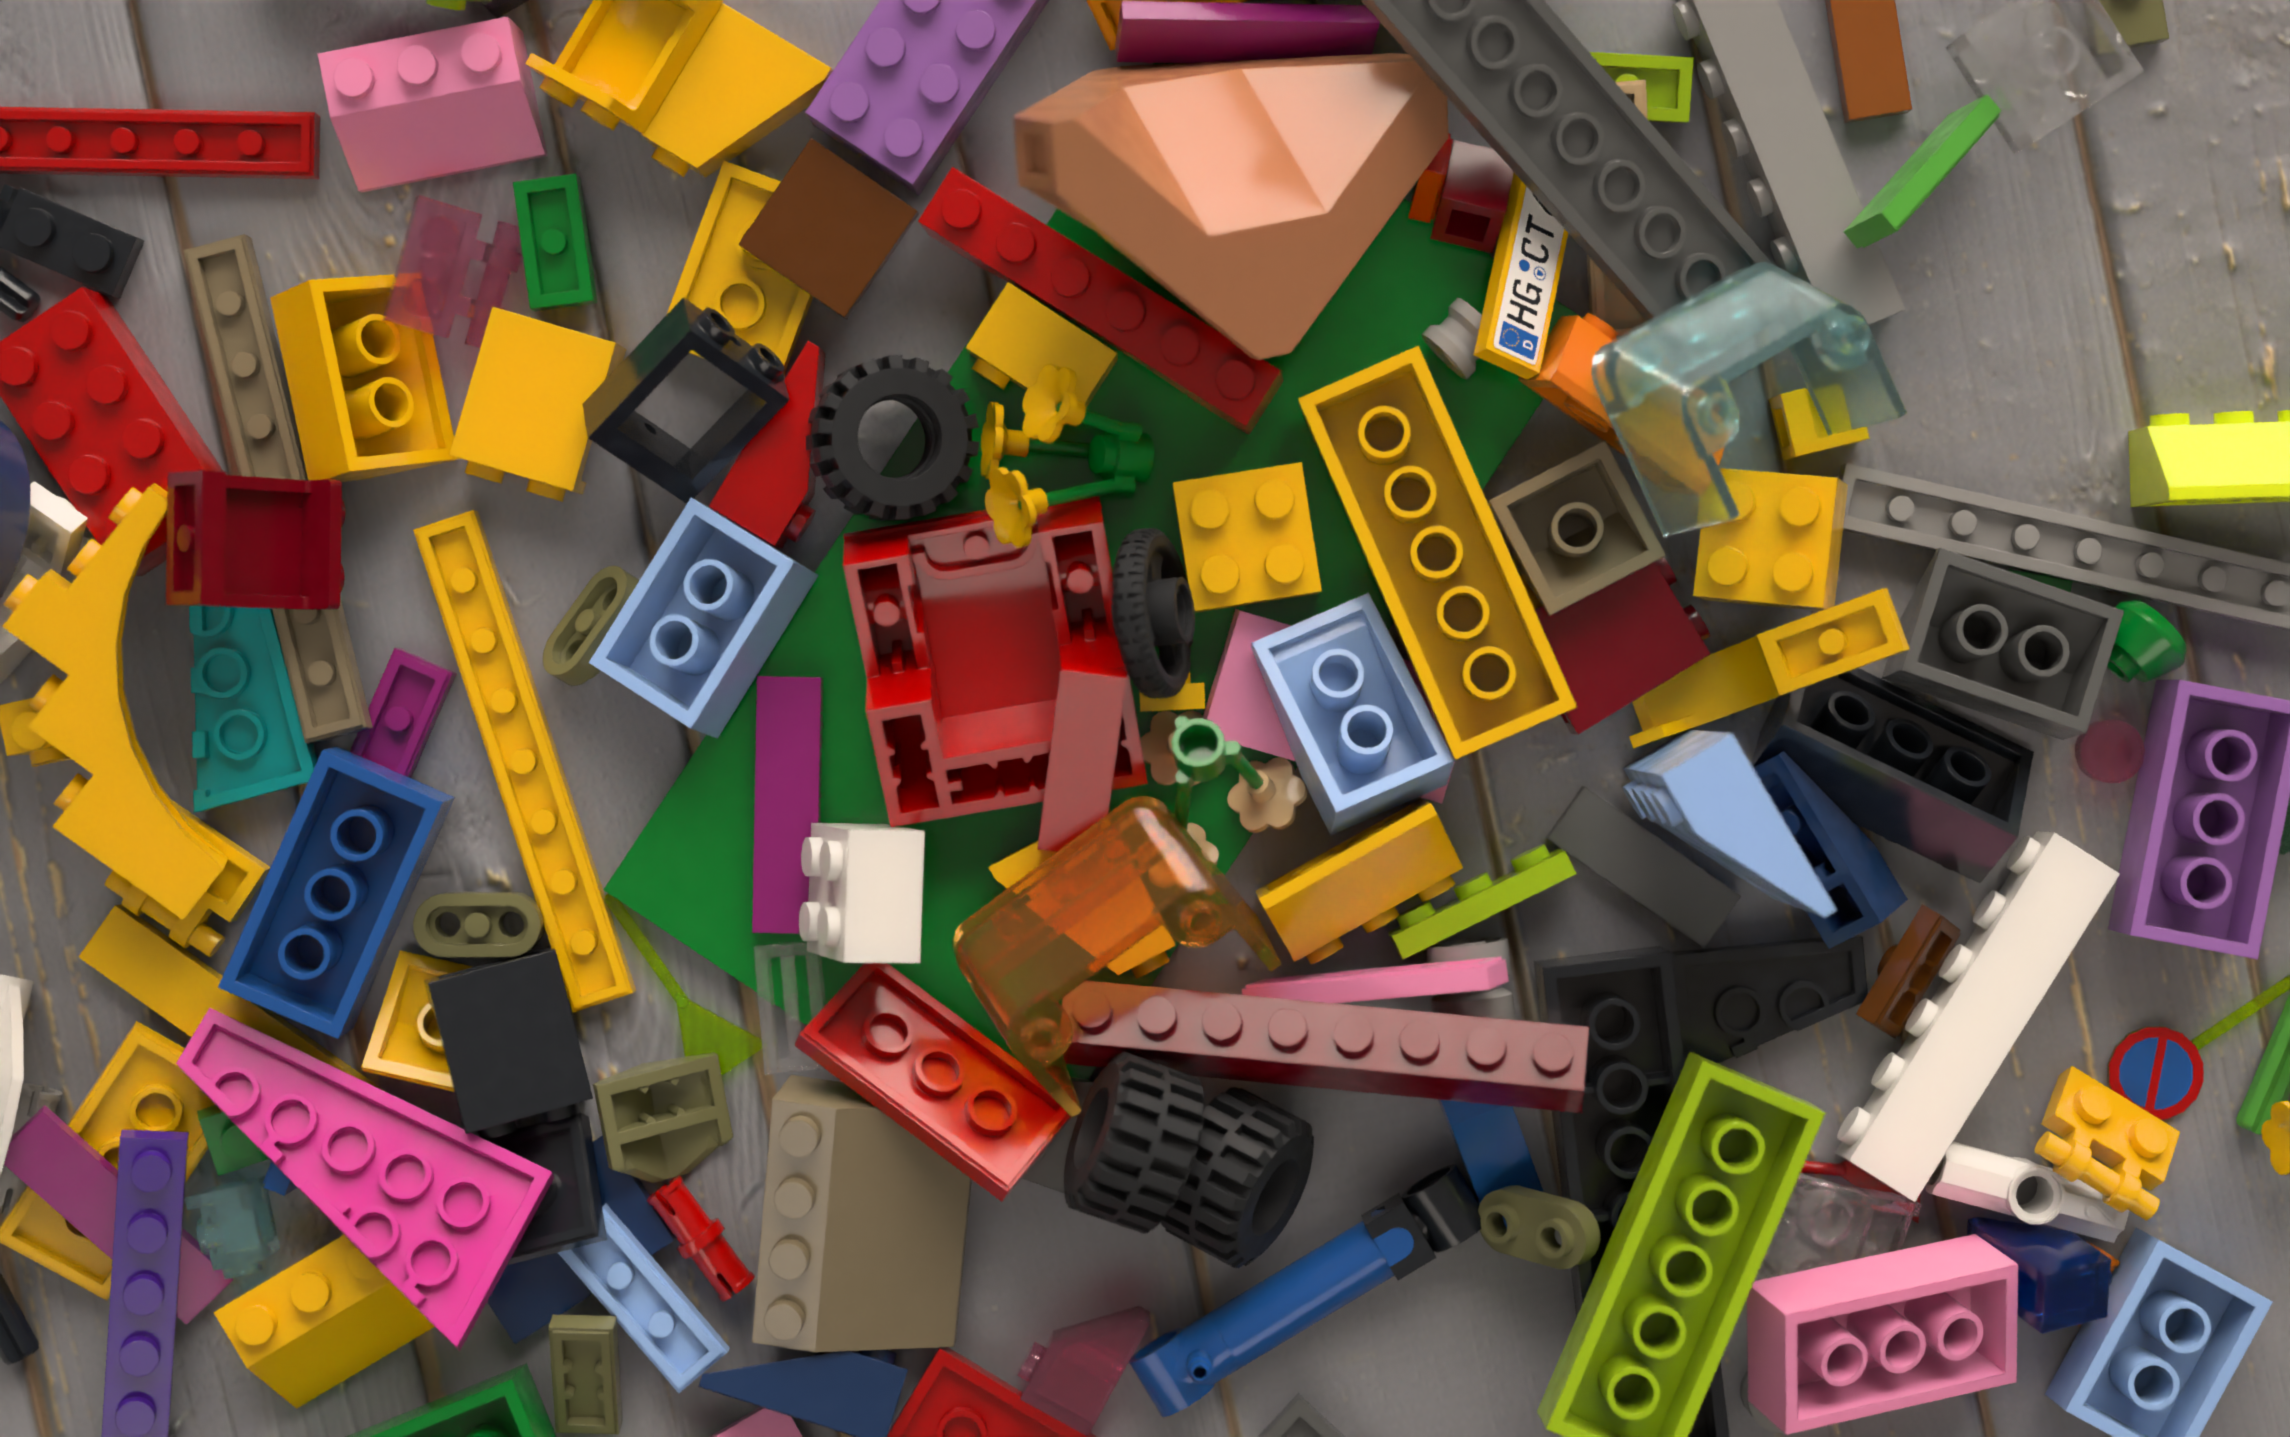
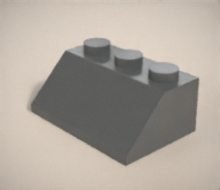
M1939 548L1932 557L1900 618V624L1910 649L1888 657L1882 679L2061 740L2087 733L2124 611Z

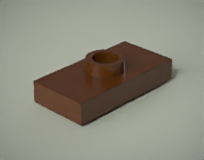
M1922 904L1900 942L1892 945L1882 956L1877 969L1878 978L1856 1012V1015L1894 1039L1899 1037L1909 1016L1919 1004L1961 935V930L1941 914Z

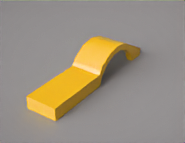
M1888 589L1876 590L1757 634L1741 643L1712 653L1632 702L1643 731L1629 736L1633 748L1721 719L1790 692L1909 650V645Z

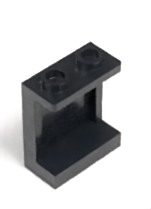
M547 947L424 980L460 1113L461 1127L466 1134L478 1131L479 1137L485 1140L500 1137L518 1130L515 1120L540 1113L543 1122L564 1119L580 1113L579 1102L593 1099L555 949Z

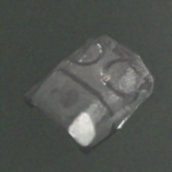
M1800 1173L1754 1281L1902 1250L1912 1217L1919 1216L1922 1205L1917 1201L1914 1202L1905 1196L1895 1193L1837 1184Z

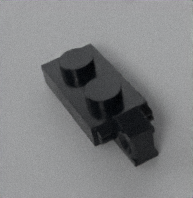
M4 184L0 194V248L106 294L121 298L145 242L144 240L20 187L18 190Z

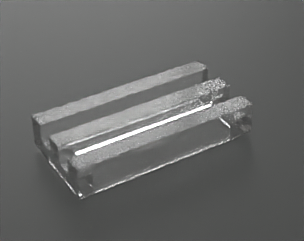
M807 941L757 945L753 947L765 1075L789 1071L790 1073L803 1072L804 1070L816 1069V1071L826 1070L809 1056H803V1052L794 1046L801 1032L794 956L806 955L812 1020L825 1006L821 955L808 952ZM780 957L788 1058H779L771 958Z

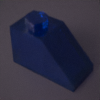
M1984 1217L1968 1219L1967 1236L1978 1235L2018 1264V1316L2041 1334L2107 1317L2109 1287L2112 1281L2111 1259L2071 1231Z

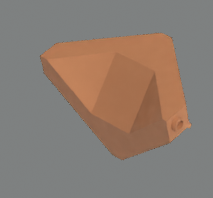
M1400 53L1130 65L1094 70L1013 116L1018 186L1026 188L1102 235L1248 356L1260 360L1288 354L1293 351L1449 138L1448 98L1409 54Z

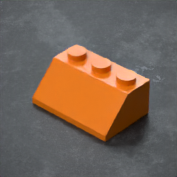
M1586 313L1583 319L1578 315L1561 316L1547 336L1540 373L1529 379L1519 377L1518 380L1600 440L1606 441L1607 445L1668 489L1707 493L1715 481L1731 430L1728 424L1715 416L1720 407L1709 397L1694 388L1687 387L1685 392H1682L1667 381L1665 377L1669 373L1668 368L1651 355L1641 350H1637L1634 355H1631L1616 344L1614 340L1618 336V332L1595 315Z

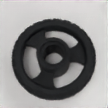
M1155 528L1133 530L1124 537L1115 559L1112 583L1113 627L1124 665L1129 677L1138 690L1148 698L1172 697L1183 688L1191 667L1190 647L1193 644L1195 631L1193 597L1180 557L1168 537L1162 531ZM1154 646L1159 647V659L1157 657Z

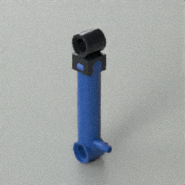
M1455 1164L1436 1170L1408 1188L1402 1194V1197L1397 1193L1362 1214L1363 1221L1185 1328L1173 1329L1149 1342L1131 1356L1128 1362L1162 1417L1173 1415L1206 1395L1218 1381L1393 1276L1399 1281L1437 1258L1434 1252L1439 1253L1448 1250L1476 1234L1482 1229L1481 1218L1478 1213L1480 1204Z

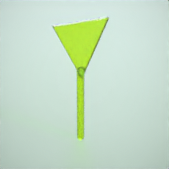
M607 893L604 900L677 1004L685 1057L716 1053L718 1054L721 1074L723 1076L769 1044L765 1040L690 1000L623 904Z

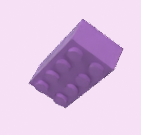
M880 0L805 113L813 126L919 196L1049 0Z
M2156 680L2108 930L2258 960L2290 798L2289 700L2184 680Z

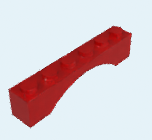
M953 166L918 220L919 224L932 238L980 268L1009 282L1083 326L1145 366L1198 404L1250 435L1283 383L1282 373L1278 368L1263 359L1251 358L1220 332Z

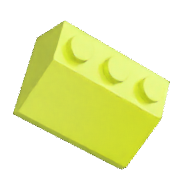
M2290 410L2277 411L2278 422L2254 423V411L2214 413V424L2190 425L2189 413L2150 415V426L2128 431L2131 507L2290 502Z

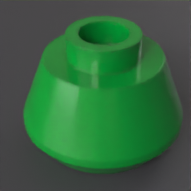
M2139 600L2120 602L2115 606V608L2124 611L2107 668L2115 676L2127 683L2133 678L2141 682H2148L2174 671L2184 664L2186 654L2185 641L2164 616Z

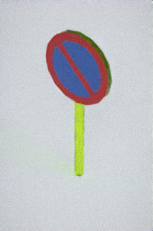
M2290 975L2284 977L2192 1040H2189L2181 1032L2165 1026H2144L2128 1033L2114 1047L2107 1063V1083L2110 1089L2160 1120H2166L2183 1113L2197 1099L2204 1082V1063L2198 1051L2290 990Z

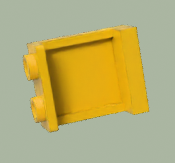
M593 0L555 64L533 53L530 54L525 64L544 77L539 88L564 105L573 109L577 100L580 99L585 102L580 111L604 127L614 131L619 122L644 134L723 1Z
M492 306L449 455L467 460L464 473L502 484L505 472L529 479L526 488L527 492L561 502L564 500L566 490L583 495L586 482L582 481V475L592 441L587 437L582 404L623 362L626 349L612 341Z

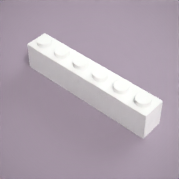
M2036 831L2033 838L2026 836L2015 847L2007 862V868L2011 870L2010 875L1999 892L1992 890L1979 904L1973 916V922L1978 926L1965 946L1958 944L1948 954L1939 971V976L1944 979L1931 1001L1924 998L1915 1007L1905 1026V1030L1910 1033L1897 1055L1891 1052L1881 1061L1871 1080V1084L1876 1087L1863 1109L1857 1106L1848 1114L1839 1129L1837 1138L1842 1143L1835 1152L1837 1155L1914 1202L2120 875L2117 871L2055 832Z

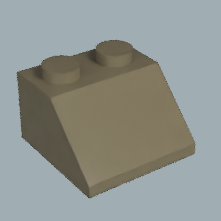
M1606 441L1489 500L1488 503L1515 566L1548 616L1666 556Z

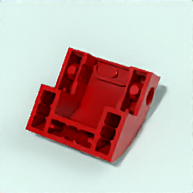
M1100 496L1048 507L1046 513L1037 515L1036 522L1031 527L1032 538L1030 544L1021 548L1015 547L1012 543L1002 544L997 539L994 532V520L990 518L986 510L844 533L843 569L867 677L866 714L890 827L1043 802L1061 661L1126 669L1112 621L1113 571ZM1128 672L1112 790L1148 784L1132 683Z

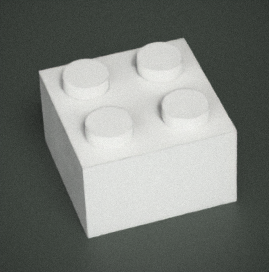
M811 823V837L804 839L801 852L802 870L805 876H809V901L803 902L799 914L800 936L803 941H807L808 952L843 963H920L925 831L899 826L890 827L887 824Z

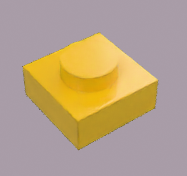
M1190 671L1183 688L1175 696L1153 699L1144 696L1139 691L1140 712L1205 709L1204 683H1191Z

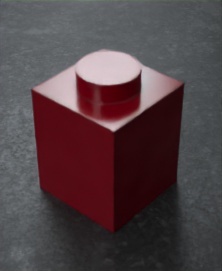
M1454 140L1430 239L1493 253L1506 214L1514 173L1494 149Z

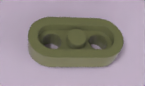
M618 566L605 567L591 578L546 642L542 660L544 669L550 675L570 686H578L595 677L601 671L590 664L589 661L635 589L639 579Z
M520 892L440 893L426 899L418 907L413 919V931L417 942L425 951L438 957L519 956L532 950L540 942L545 930L543 917L536 901L532 897ZM446 912L454 913L460 920V929L455 935H449L441 928L440 921ZM508 912L518 913L523 919L524 927L519 935L508 933L504 927V918Z
M1511 1185L1490 1192L1482 1199L1479 1205L1478 1213L1481 1218L1482 1228L1480 1233L1486 1243L1500 1253L1556 1269H1569L1590 1260L1599 1247L1600 1231L1598 1223L1592 1212L1578 1201L1518 1185ZM1503 1216L1506 1219L1507 1227L1504 1224ZM1555 1230H1557L1561 1236L1562 1245H1560L1555 1238Z

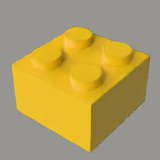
M1302 462L1173 482L1172 488L1186 578L1192 593L1195 613L1322 592Z
M1718 468L1713 485L1707 493H1704L1693 596L1707 601L1822 611L1835 606L1848 484L1837 477Z

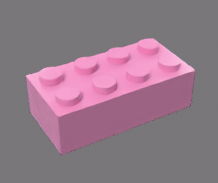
M1973 1234L1754 1281L1747 1297L1748 1401L1784 1434L1788 1435L2016 1383L2018 1264L1981 1237Z

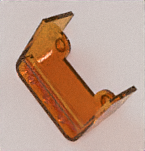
M1135 797L1123 802L967 918L957 928L953 937L952 945L958 967L1008 1047L1071 1118L1082 1111L1066 1063L1062 1057L1072 1042L1073 1027L1069 1015L1057 1001L1160 925H1163L1177 942L1188 947L1211 945L1235 928L1271 972L1281 965L1258 915L1168 807L1152 797Z

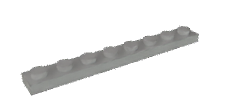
M1845 463L1841 465L1838 478L1848 484L1843 531L1932 551L1942 548L1980 562L2070 580L2073 583L2290 631V563Z

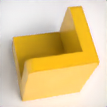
M1842 381L1810 389H1798L1769 399L1783 461L1870 439L1867 426L1856 427L1847 386Z

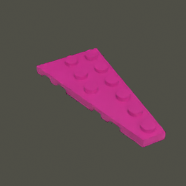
M209 1007L176 1063L178 1067L460 1352L554 1180L553 1172L473 1133L466 1134L464 1129Z

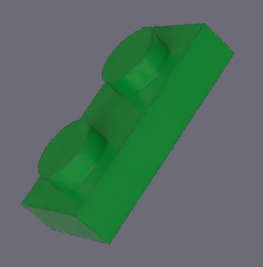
M574 173L513 182L530 309L537 312L598 303L580 176Z

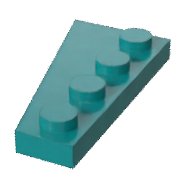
M189 606V629L194 639V667H190L191 693H195L196 731H192V758H196L197 790H193L194 813L308 783L318 758L314 743H305L273 610Z

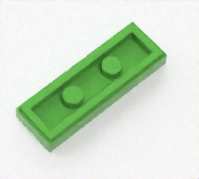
M1988 94L1947 115L1843 231L1857 249L1860 247L1865 248L1897 232L2000 117L2001 109Z

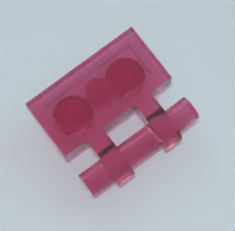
M416 196L382 320L438 337L449 338L455 315L471 320L464 344L480 349L492 306L507 311V309L501 308L508 280L511 272H518L522 254L516 252L520 240L519 226L498 221L492 244L476 239L483 214L425 196ZM470 260L486 265L476 300L461 295Z

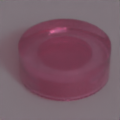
M2106 719L2089 724L2087 733L2079 735L2075 745V758L2081 771L2092 780L2102 783H2120L2133 777L2139 771L2145 754L2144 743L2138 731L2130 724L2120 720Z

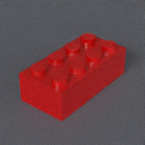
M81 287L0 341V397L71 504L78 512L88 518L86 526L100 545H103L118 525L108 517L132 487L144 494L152 484L156 483L167 491V476L170 472L199 470L224 472L107 295ZM167 515L150 539L136 576H144L166 561Z

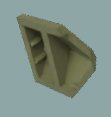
M716 1053L642 1063L593 1084L608 1165L612 1170L651 1183L690 1173L716 1148L724 1146L733 1138L718 1054Z

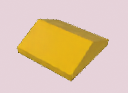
M400 950L361 1066L362 1070L454 1092L433 1007L429 1003L424 980L471 968L472 966Z

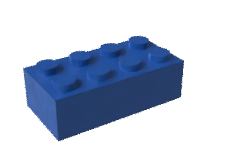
M338 746L322 750L218 988L337 1039L354 1028L455 797Z

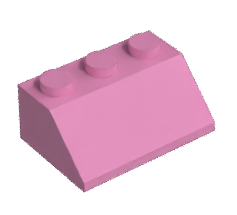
M508 16L318 54L330 119L357 189L361 193L547 156L531 69L525 64L528 54L524 34Z

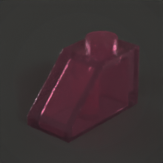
M1136 1306L1053 1330L1045 1346L1034 1342L1017 1372L1018 1377L1026 1380L1020 1399L1088 1436L1150 1324V1311L1141 1306Z

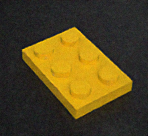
M724 160L667 314L683 297L702 311L706 308L716 310L728 320L737 336L752 346L756 343H761L773 351L783 363L785 368L783 375H785L813 296L738 245L781 181ZM693 350L689 353L691 355L704 359L703 357L695 353Z

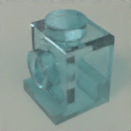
M265 1175L202 1188L185 1197L187 1210L200 1208L202 1217L197 1220L196 1225L200 1249L204 1255H210L213 1271L222 1269L224 1279L241 1277L261 1271L263 1269L261 1261L280 1250L268 1189L263 1188L265 1185L263 1183Z

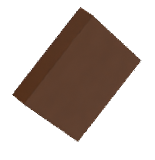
M811 138L738 245L847 320L919 213L913 207Z

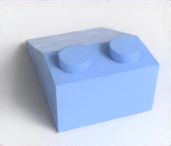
M1369 593L1252 642V651L1302 779L1330 835L1447 785L1455 760Z

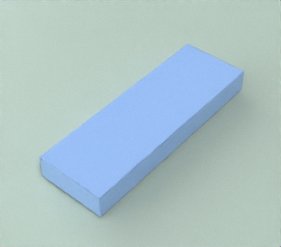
M606 1203L602 1206L607 1240L561 1251L558 1254L612 1316H617L619 1325L673 1388L680 1393L723 1357L730 1347Z

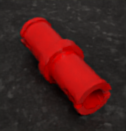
M678 1175L669 1181V1185L665 1183L657 1189L646 1201L654 1207L680 1242L677 1251L683 1259L691 1257L718 1293V1298L721 1302H724L733 1296V1291L737 1294L751 1283L755 1275L747 1269L721 1234L725 1227L718 1218L713 1220L709 1218L683 1183V1178Z

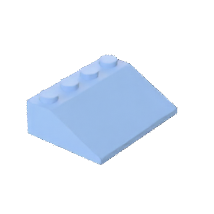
M1687 730L1623 768L1631 781L1623 786V790L1641 819L1647 817L1651 822L1654 821L1777 901L1822 917H1826L1836 911L1732 733Z

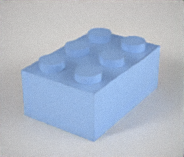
M691 497L589 663L690 729L718 739L819 575L717 511Z
M2136 1227L2118 1259L2120 1265L2118 1268H2115L2091 1308V1311L2095 1313L2093 1319H2085L2045 1395L2068 1413L2113 1437H2199L2273 1301Z

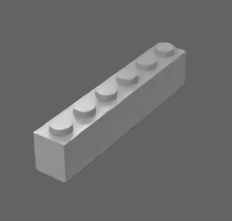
M1677 0L1678 2L1672 6L1676 24L1685 40L1693 38L1702 58V62L1697 64L1700 82L1710 99L1716 97L1719 99L1727 121L1721 124L1726 145L1734 158L1743 157L1752 179L1746 182L1750 203L1760 218L1767 215L1776 237L1775 240L1770 242L1772 255L1781 274L1784 277L1791 275L1801 297L1795 301V309L1804 331L1809 336L1816 334L1820 346L1905 310L1878 242L1865 248L1860 247L1857 249L1843 232L1864 208L1778 1Z

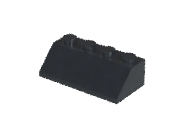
M1857 668L1776 698L1761 728L1751 766L1754 768L1785 751L1853 823L1884 837L1890 842L1897 843L1949 870L1981 883L2018 838L2034 752Z

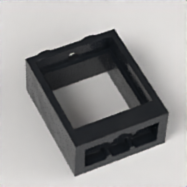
M683 297L582 404L587 437L687 504L690 498L694 499L790 400L783 375L784 365L778 356L765 345L756 343L752 346L737 336L732 325L719 312L712 308H706L702 311ZM693 350L747 388V391L690 449L635 410Z

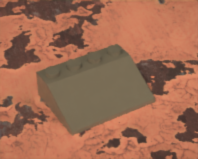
M790 1075L772 1099L752 1343L808 1352L954 1347L957 1337L972 1179L843 1082Z

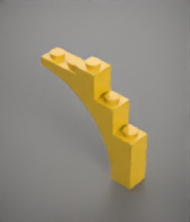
M154 483L144 494L132 487L108 517L118 525L103 545H100L91 538L68 566L67 570L76 576L72 583L53 569L43 574L39 581L30 574H27L3 604L13 613L2 627L68 674L64 681L55 674H52L28 704L39 712L28 725V728L93 774L88 780L80 773H77L53 804L63 810V813L52 827L183 920L223 871L228 857L189 824L158 783L137 739L125 693L122 638L130 590L147 545L167 515V491Z

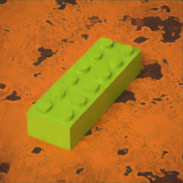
M1692 1052L1689 1053L1537 1409V1413L1547 1430L1564 1437H1688L1826 1114L1824 1111L1810 1102Z

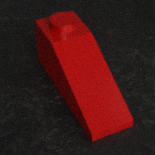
M807 341L785 378L790 400L742 449L709 504V507L781 549L788 539L795 543L801 539L816 510L808 506L815 495L816 477L810 467V464L815 461L812 450H806V436L811 435L812 423H808L811 409L816 408L821 400L818 396L823 390L826 353L810 341Z

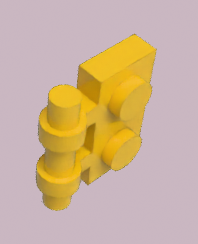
M173 801L189 824L228 857L223 871L187 916L182 920L115 871H112L108 876L104 886L123 898L121 903L123 907L137 916L145 913L170 930L169 938L186 949L192 945L211 958L221 947L225 937L207 925L208 917L214 911L228 922L237 921L266 879L271 867Z
M2074 1066L2069 1067L2058 1076L2041 1125L2063 1138L2061 1139L2049 1131L2045 1132L2035 1146V1153L2053 1163V1171L2070 1182L2079 1179L2103 1194L2102 1201L2121 1213L2129 1210L2142 1219L2149 1220L2157 1211L2160 1199L2142 1189L2141 1186L2151 1191L2164 1182L2180 1131ZM2091 1156H2093V1157L2097 1158L2098 1160L2102 1161V1162L2105 1163L2106 1165L2110 1166L2112 1169H2110V1168L2106 1167L2105 1165L2101 1164V1163L2098 1162L2097 1160L2093 1159Z

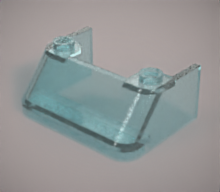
M1760 262L1730 274L1608 342L1596 352L1591 368L1594 386L1663 537L1728 522L1740 516L1713 456V453L1727 446L1734 439L1739 427L1738 407L1727 383L1785 349H1790L1828 435L1898 419L1907 414L1869 325L1857 309L1772 263Z

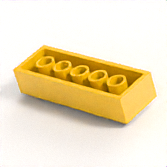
M1419 346L1298 398L1302 414L1454 760L1576 708L1577 706Z

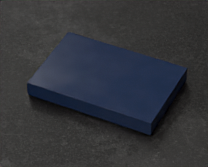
M603 1135L595 1139L593 1147L602 1206L607 1203L649 1254L653 1255L673 1242L676 1237L654 1207L646 1201L650 1194L640 1179L610 1169ZM557 1252L507 1265L487 1303L514 1344H517L551 1321L552 1314H563L593 1293Z

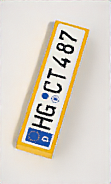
M1513 173L1507 210L1498 237L1474 355L1524 379H1529L1540 373L1568 232L1515 173Z

